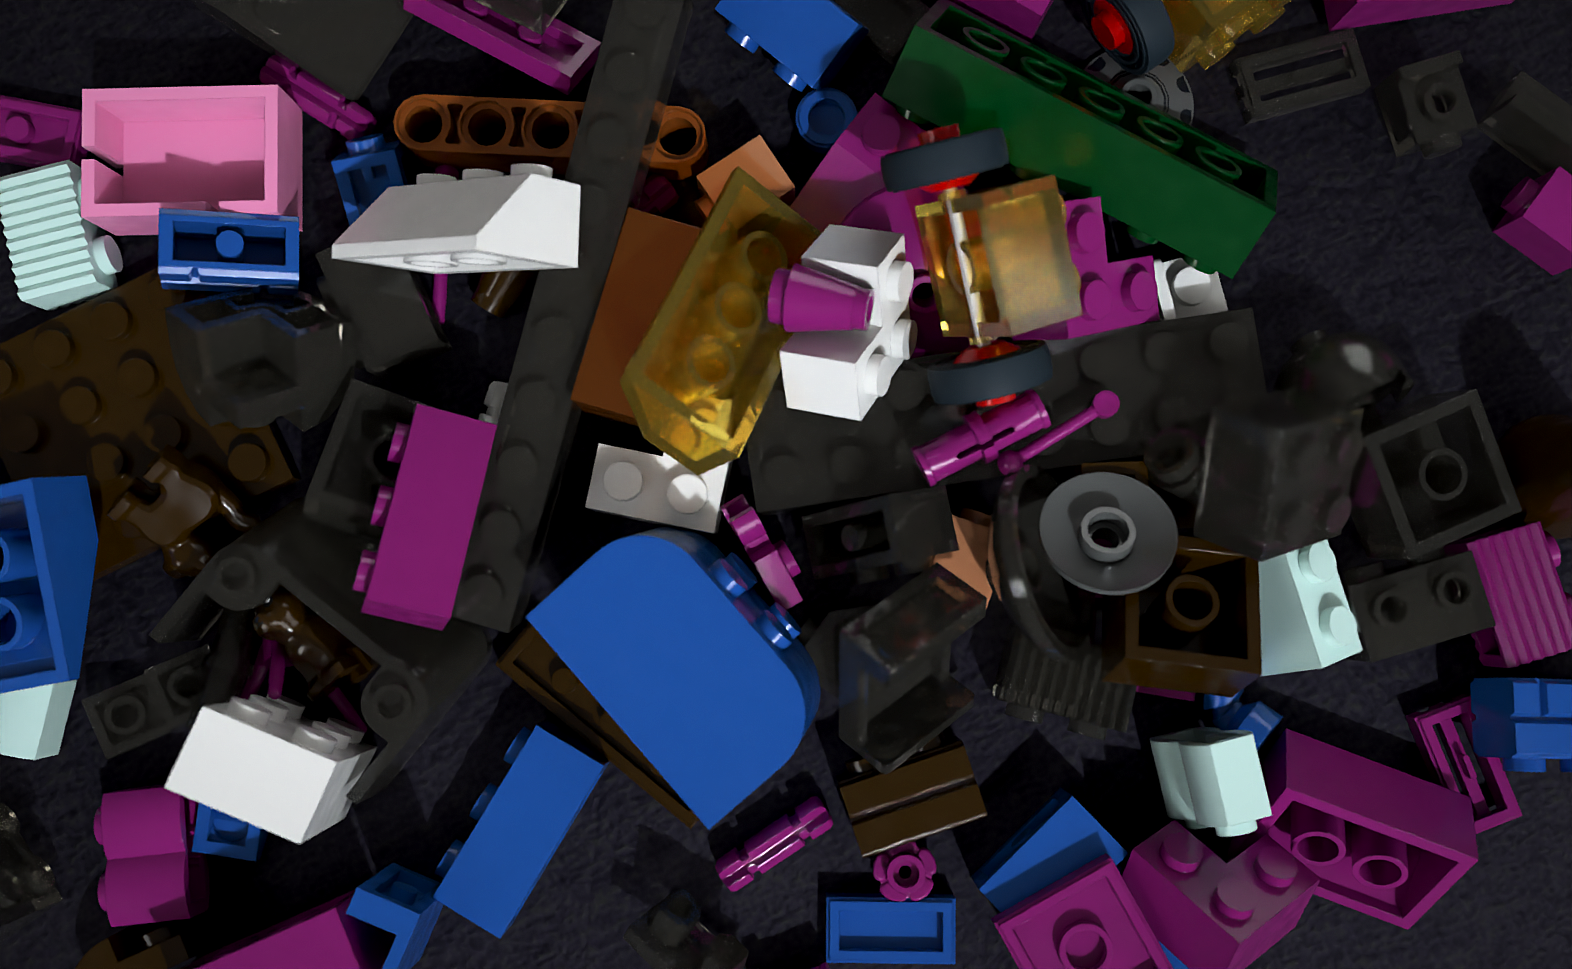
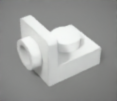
M1160 258L1153 260L1155 281L1158 288L1157 299L1160 320L1147 322L1149 333L1218 316L1228 311L1217 271L1214 274L1202 273L1189 266L1182 258L1163 263Z

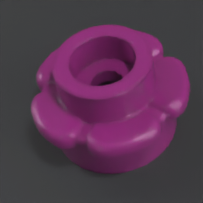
M915 841L877 854L873 863V875L877 881H880V892L888 900L904 902L906 898H910L912 901H920L933 888L932 875L936 873L937 866L934 856L926 847L919 848ZM902 866H909L911 868V874L908 877L899 875V869Z

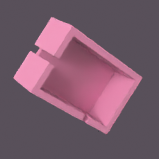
M278 84L82 89V147L113 167L123 168V176L95 159H81V217L115 236L158 235L159 208L297 216L299 217V231H303V110Z

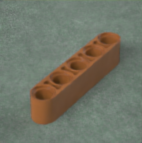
M421 94L404 100L397 108L393 120L394 131L401 143L418 162L431 168L447 164L454 166L458 170L488 169L499 172H511V165L537 164L553 168V174L647 179L652 174H661L667 180H685L700 174L707 165L709 157L704 123L695 112L680 106ZM436 121L442 123L441 132L434 140L425 143L417 142L418 133L424 125ZM497 124L506 127L504 136L496 144L484 146L478 143L480 134L487 127ZM560 127L570 131L568 139L558 148L547 149L540 146L541 138L550 129ZM622 130L633 135L630 144L621 151L611 152L602 148L603 140L613 131ZM675 134H687L696 140L693 148L685 154L674 155L663 149L668 138Z

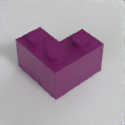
M1101 196L997 212L1012 341L1072 339L1160 320L1153 255L1107 259Z
M1173 820L1133 848L1122 874L1123 880L1157 940L1189 969H1245L1296 927L1321 879L1267 834L1226 863L1176 820Z

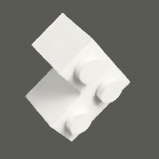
M829 224L802 255V265L860 285V287L873 289L874 306L872 318L867 331L854 329L794 332L779 351L786 404L788 408L861 421L877 397L885 395L889 388L891 377L903 360L910 359L915 350L918 334L917 324L914 320H910L909 296L913 286L914 271L912 263L906 261L904 234Z
M676 392L663 456L599 443L585 507L599 513L663 526L681 527L698 533L717 536L722 516L720 506L724 505L742 419L740 405Z

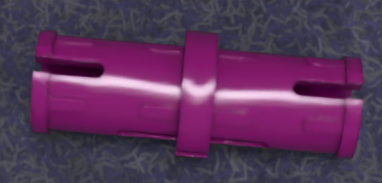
M1031 388L1016 396L1015 399L1002 403L981 415L974 410L962 416L963 424L919 446L912 447L911 451L922 475L931 487L937 481L981 459L986 464L998 459L999 450L1042 428L1050 427L1051 422L1040 397Z

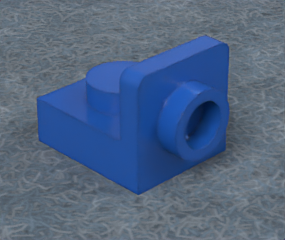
M382 133L353 138L345 141L347 151L341 152L331 161L349 226L388 187L408 185L401 160L405 150L400 140L385 143Z

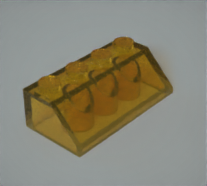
M739 166L728 177L619 380L644 439L696 475L739 458L782 368L779 351L794 334V332H785L782 324L769 322L768 297L772 278L777 268L792 270L796 263L802 265V255L822 233Z

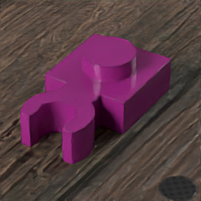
M743 494L720 506L758 581L772 602L779 603L787 610L803 601L792 580L794 576L801 573V570L782 539L774 544L770 542L757 513L752 506L749 507Z

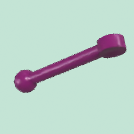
M1104 390L1099 392L1093 398L1091 406L1018 451H1003L997 459L998 469L1007 476H1014L1022 470L1025 461L1095 418L1107 419L1112 417L1120 407L1118 396L1111 391Z

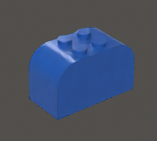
M675 526L659 527L615 540L602 547L525 617L709 830L780 769L793 755L817 713L821 695L820 677L810 653L796 638L802 631L795 619L777 602L770 607L753 588L758 582L756 576L739 556L731 552L726 557L713 542L693 530Z

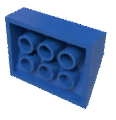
M87 476L28 478L0 485V694L79 679L99 542Z

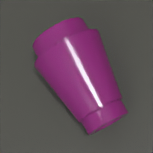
M798 263L793 266L792 270L777 268L769 291L768 319L770 323L782 324L785 332L854 329L867 331L873 313L874 290L860 287V285Z

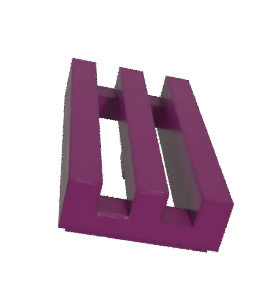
M1462 693L1452 697L1450 702H1439L1429 706V710L1425 712H1414L1406 715L1405 718L1432 783L1460 793L1434 731L1433 725H1436L1464 795L1471 797L1475 833L1478 834L1521 817L1523 814L1506 773L1503 771L1500 759L1478 757L1474 752L1497 809L1489 811L1476 779L1477 774L1469 756L1466 755L1452 721L1453 717L1459 715L1473 749L1472 722L1476 720V715L1471 712V694Z

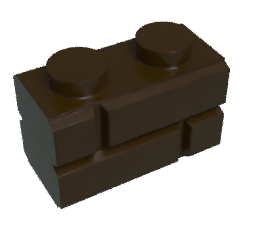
M935 730L907 740L906 744L909 752L884 759L882 750H877L859 755L845 762L848 772L838 775L836 778L863 858L987 816L965 746L960 738L953 736L946 739L943 730Z

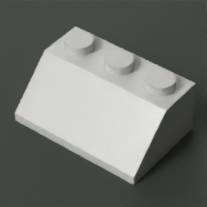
M537 164L511 165V174L508 176H504L502 172L495 170L465 169L462 171V180H457L456 177L443 174L416 175L415 185L388 187L332 244V258L431 274L578 268L581 185L554 179L553 168Z

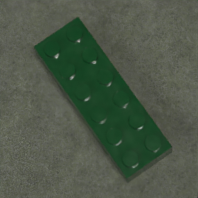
M938 0L914 25L882 97L895 103L896 111L900 115L918 124L925 125L932 122L939 127L958 124L960 135L994 127L996 129L1002 128L1009 154V169L1015 175L1034 184H1042L1045 181L1066 192L1068 201L1101 196L1102 212L1124 222L1123 227L1130 235L1148 244H1156L1160 241L1181 252V258L1189 266L1205 274H1214L1218 271L1233 279L1276 214L1277 170L949 0Z

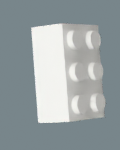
M251 694L248 700L232 697L230 702L202 706L164 788L301 844L345 819L377 747L361 741L365 731L350 723L331 717L328 718L326 723L302 716L305 706L283 695L276 700L269 698L268 694L266 698Z

